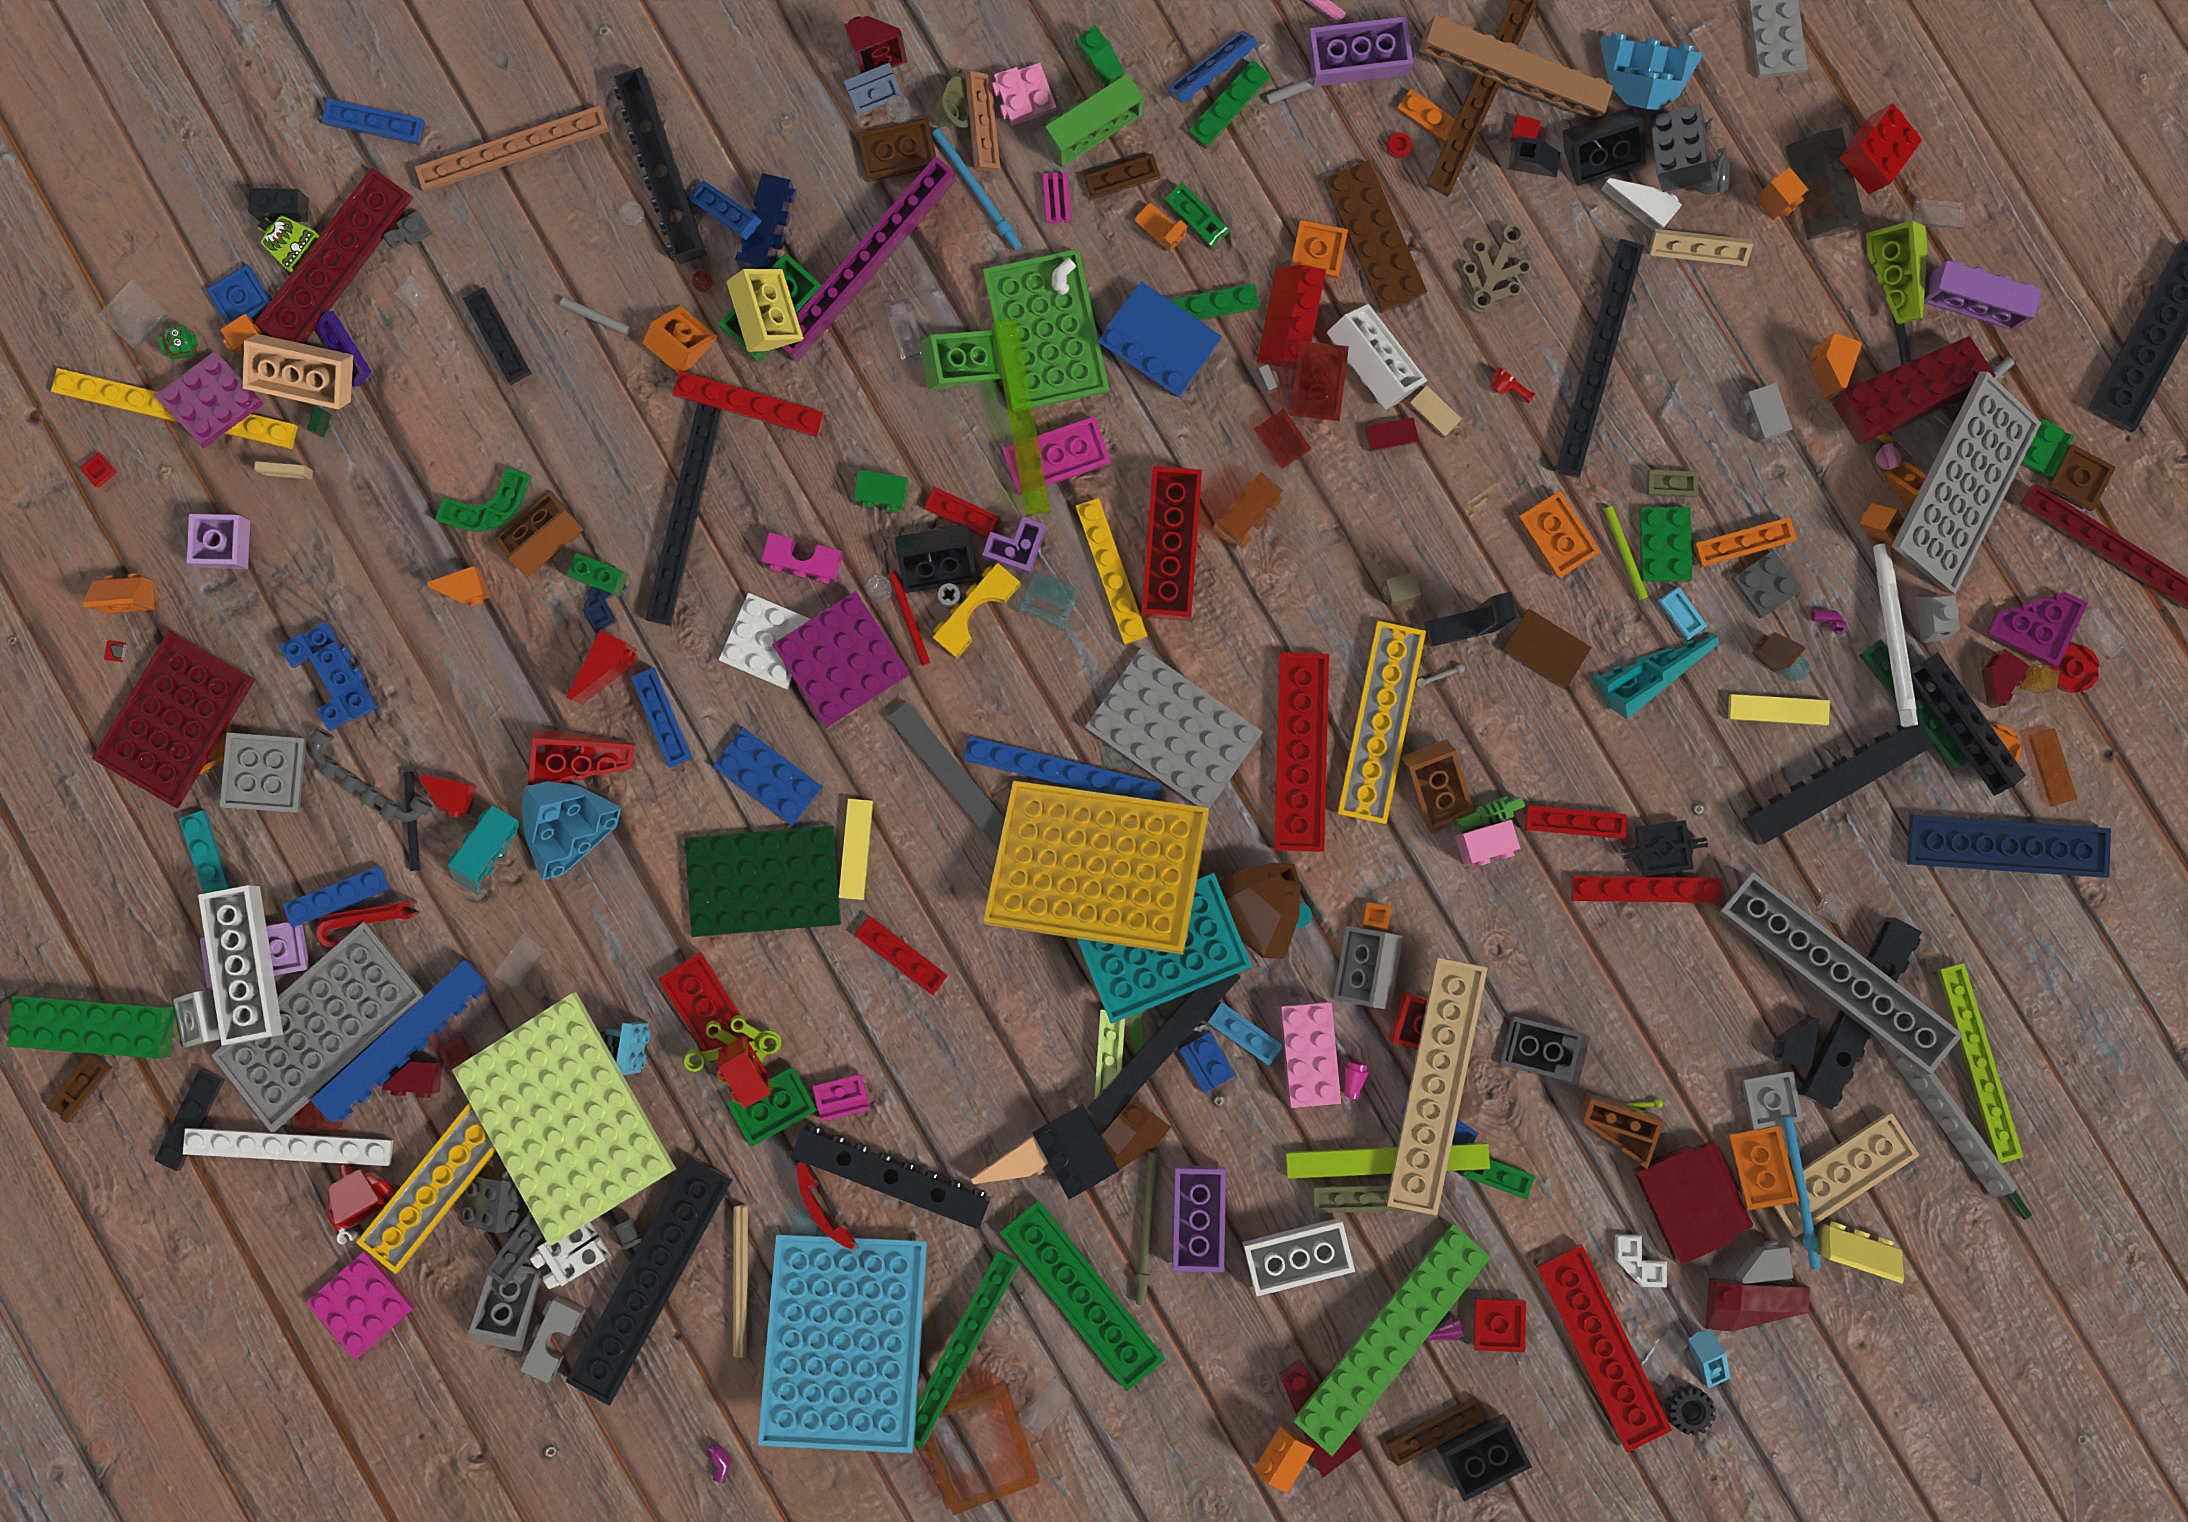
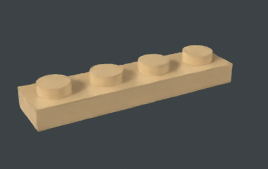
M1655 229L1649 254L1651 256L1747 266L1753 241L1752 239Z

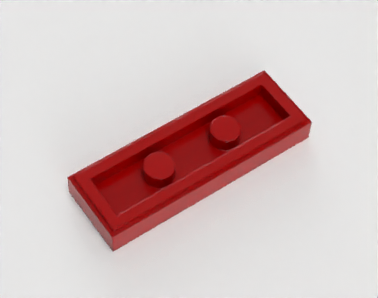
M933 486L923 507L924 510L958 526L968 524L969 531L988 539L990 532L994 533L1000 521L999 516Z

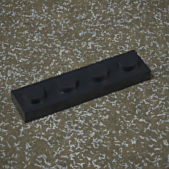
M483 287L464 297L463 300L508 383L512 385L533 374L487 289Z
M204 1068L198 1070L154 1161L175 1171L181 1170L188 1154H183L185 1129L202 1127L225 1078Z

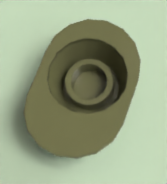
M954 77L949 80L943 95L935 104V112L939 119L937 125L939 127L965 128L970 123L966 80L961 77Z

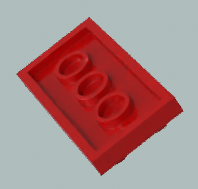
M699 952L658 979L703 1052L727 1045L717 1038H710L706 1034V1026L711 1021L719 1022L721 1029L737 1038L745 1035L748 1040L751 1039V1037L743 1032L732 1030V1018L741 1015L702 952ZM735 1021L734 1025L736 1027H741L743 1025V1022ZM712 1026L709 1028V1031L715 1033L718 1031V1028Z

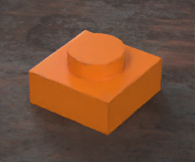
M1367 902L1362 928L1387 933L1392 906Z

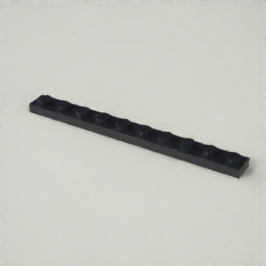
M1625 239L1618 241L1554 471L1556 473L1577 479L1581 475L1644 248L1642 244Z
M697 403L645 618L648 622L670 627L672 625L723 410Z

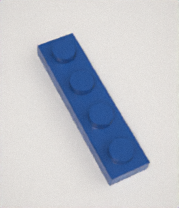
M1241 30L1167 88L1169 95L1180 103L1190 100L1197 91L1209 85L1220 73L1230 69L1234 62L1248 55L1251 49L1258 45L1255 37Z
M328 98L322 123L326 126L420 145L425 121L422 118Z
M704 180L688 198L695 206L745 240L761 223V220L755 214Z
M652 667L631 676L668 767L672 768L693 759L656 669Z
M378 866L282 905L291 927L295 928L388 891L390 887L382 867Z

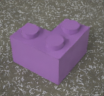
M1022 517L1014 540L990 532L982 554L983 559L994 564L999 563L1003 567L1030 576L1046 532V525Z

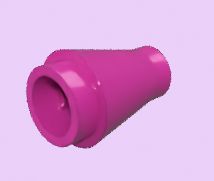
M1348 1060V1064L1344 1066V1096L1352 1099L1359 1098L1360 1091L1369 1073V1070H1367L1368 1064L1357 1060Z

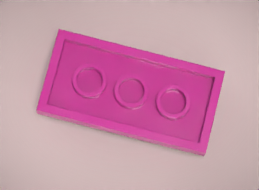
M1095 416L1002 448L1018 496L1111 464Z

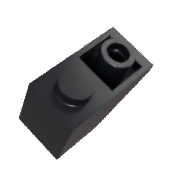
M1517 136L1511 148L1508 169L1557 177L1561 152L1543 140Z

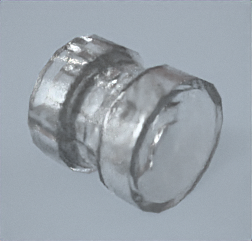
M899 94L889 97L885 107L890 123L897 125L909 122L912 114L907 98Z
M873 575L866 583V591L872 600L884 602L891 597L892 586L885 576Z

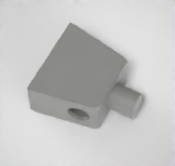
M1937 594L1915 597L1921 643L1946 641L1959 631V610L1955 595Z

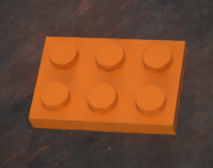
M1561 490L1518 517V520L1557 579L1601 552Z
M1780 1126L1728 1136L1747 1211L1799 1201Z

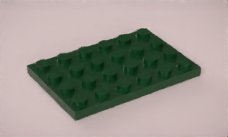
M834 826L684 838L691 937L842 925Z

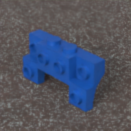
M324 622L305 634L300 633L279 645L292 668H296L310 660L332 696L333 700L316 709L328 731L332 732L340 726L368 715L379 708L364 682L366 678L364 672L359 666L354 665L351 660L353 658L351 650L347 645L341 643L330 623Z

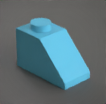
M1711 1328L1706 1331H1699L1688 1339L1690 1352L1708 1389L1731 1379L1726 1352Z

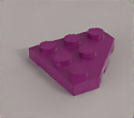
M2063 592L2053 597L2030 602L2010 610L2007 609L1995 615L1986 636L2055 669L2059 666L2088 602Z

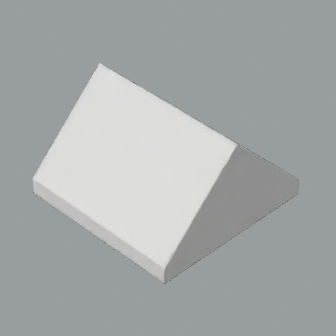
M213 990L193 992L173 999L183 1048L220 1040Z

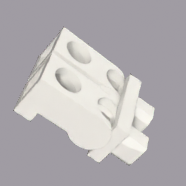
M591 1222L552 1246L545 1242L530 1257L531 1262L537 1269L546 1263L550 1267L552 1272L543 1277V1281L548 1289L558 1285L562 1287L612 1256L600 1236L578 1251H575V1248L598 1234Z

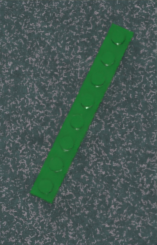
M997 1251L917 1402L914 1445L921 1449L924 1448L1021 1264L1000 1251Z

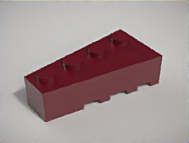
M1299 1358L1279 1373L1296 1415L1319 1387ZM1303 1431L1307 1443L1314 1448L1312 1455L1322 1479L1363 1448L1359 1439L1352 1431L1335 1454L1330 1456Z

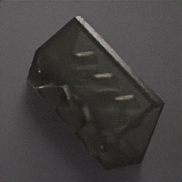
M1842 127L1815 133L1785 147L1790 168L1808 188V191L1802 196L1804 201L1799 204L1807 240L1853 231L1865 221L1854 176L1839 159L1847 148Z

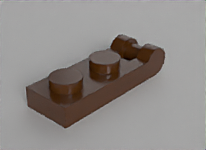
M88 1053L46 1108L52 1113L56 1111L61 1115V1120L69 1123L113 1067L98 1055ZM64 1100H67L71 1104L67 1107L63 1103Z

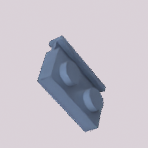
M889 62L844 80L857 115L902 98Z

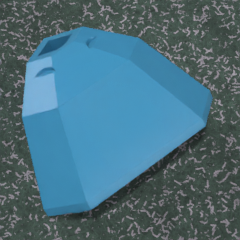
M1613 32L1611 37L1601 36L1600 39L1609 84L1613 86V90L1627 105L1645 109L1661 110L1679 97L1701 60L1703 52L1693 51V45L1680 43L1679 48L1660 45L1661 40L1646 38L1645 42L1627 40L1625 34Z
M547 781L525 787L521 804L524 835L541 880L558 877L567 873L617 827L621 812L620 806L578 785Z

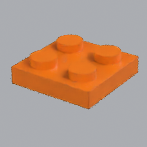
M1300 220L1291 266L1307 265L1326 269L1325 277L1338 279L1348 229Z

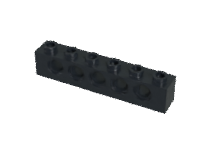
M1939 652L1910 669L1913 683L1994 796L2015 786L2026 776Z

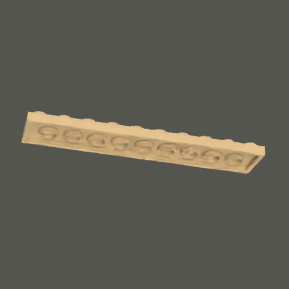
M1436 957L1386 1202L1387 1206L1432 1215L1438 1214L1488 969L1486 966Z

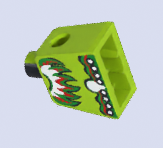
M282 215L278 217L275 223L268 218H263L258 225V230L265 234L261 244L291 273L319 238L315 231Z

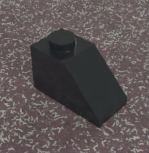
M1806 1017L1779 1035L1772 1049V1054L1775 1056L1774 1061L1811 1068L1820 1019Z

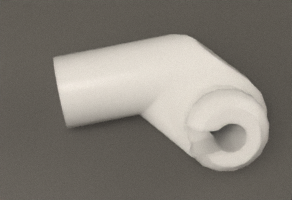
M1067 258L1052 273V287L1059 295H1064L1069 291V285L1066 283L1067 275L1076 267L1070 258Z

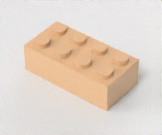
M260 334L244 340L243 389L334 409H340L351 402L352 354Z

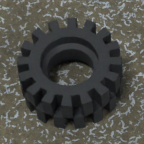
M1687 1385V1388L1680 1386L1679 1391L1674 1389L1672 1391L1674 1395L1667 1398L1669 1404H1665V1409L1668 1410L1666 1415L1672 1425L1686 1435L1691 1433L1697 1436L1698 1432L1702 1434L1707 1432L1705 1428H1711L1712 1424L1710 1422L1711 1420L1715 1421L1716 1418L1713 1415V1412H1716V1408L1712 1405L1714 1404L1713 1400L1701 1389L1694 1388L1692 1385ZM1688 1401H1695L1700 1408L1698 1416L1691 1420L1685 1419L1682 1415L1683 1405Z

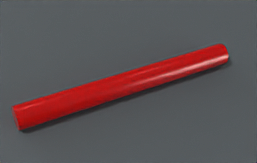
M897 571L888 574L920 664L921 666H926L931 662Z

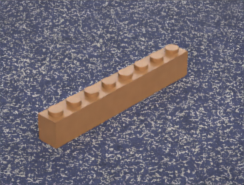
M1435 15L1426 26L1419 49L1422 53L1592 120L1599 119L1605 114L1613 89L1612 85L1607 84L1601 78H1592L1585 75L1581 70L1564 67L1558 61H1549L1540 57L1536 52L1524 51L1513 43H1504L1497 40L1491 34L1479 33L1474 31L1472 27L1454 23L1445 16Z

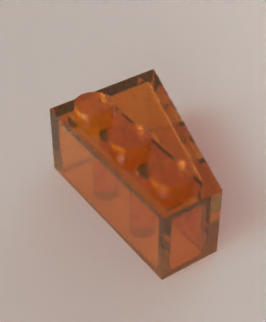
M1260 472L1242 492L1237 501L1228 508L1226 514L1221 519H1218L1212 533L1234 551L1238 546L1243 548L1251 539L1249 533L1254 527L1259 529L1267 520L1264 515L1268 510L1272 509L1274 511L1283 499L1280 496L1283 490Z

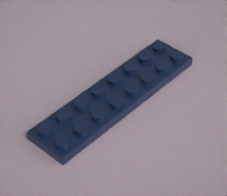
M1909 815L1907 865L2109 878L2111 828Z

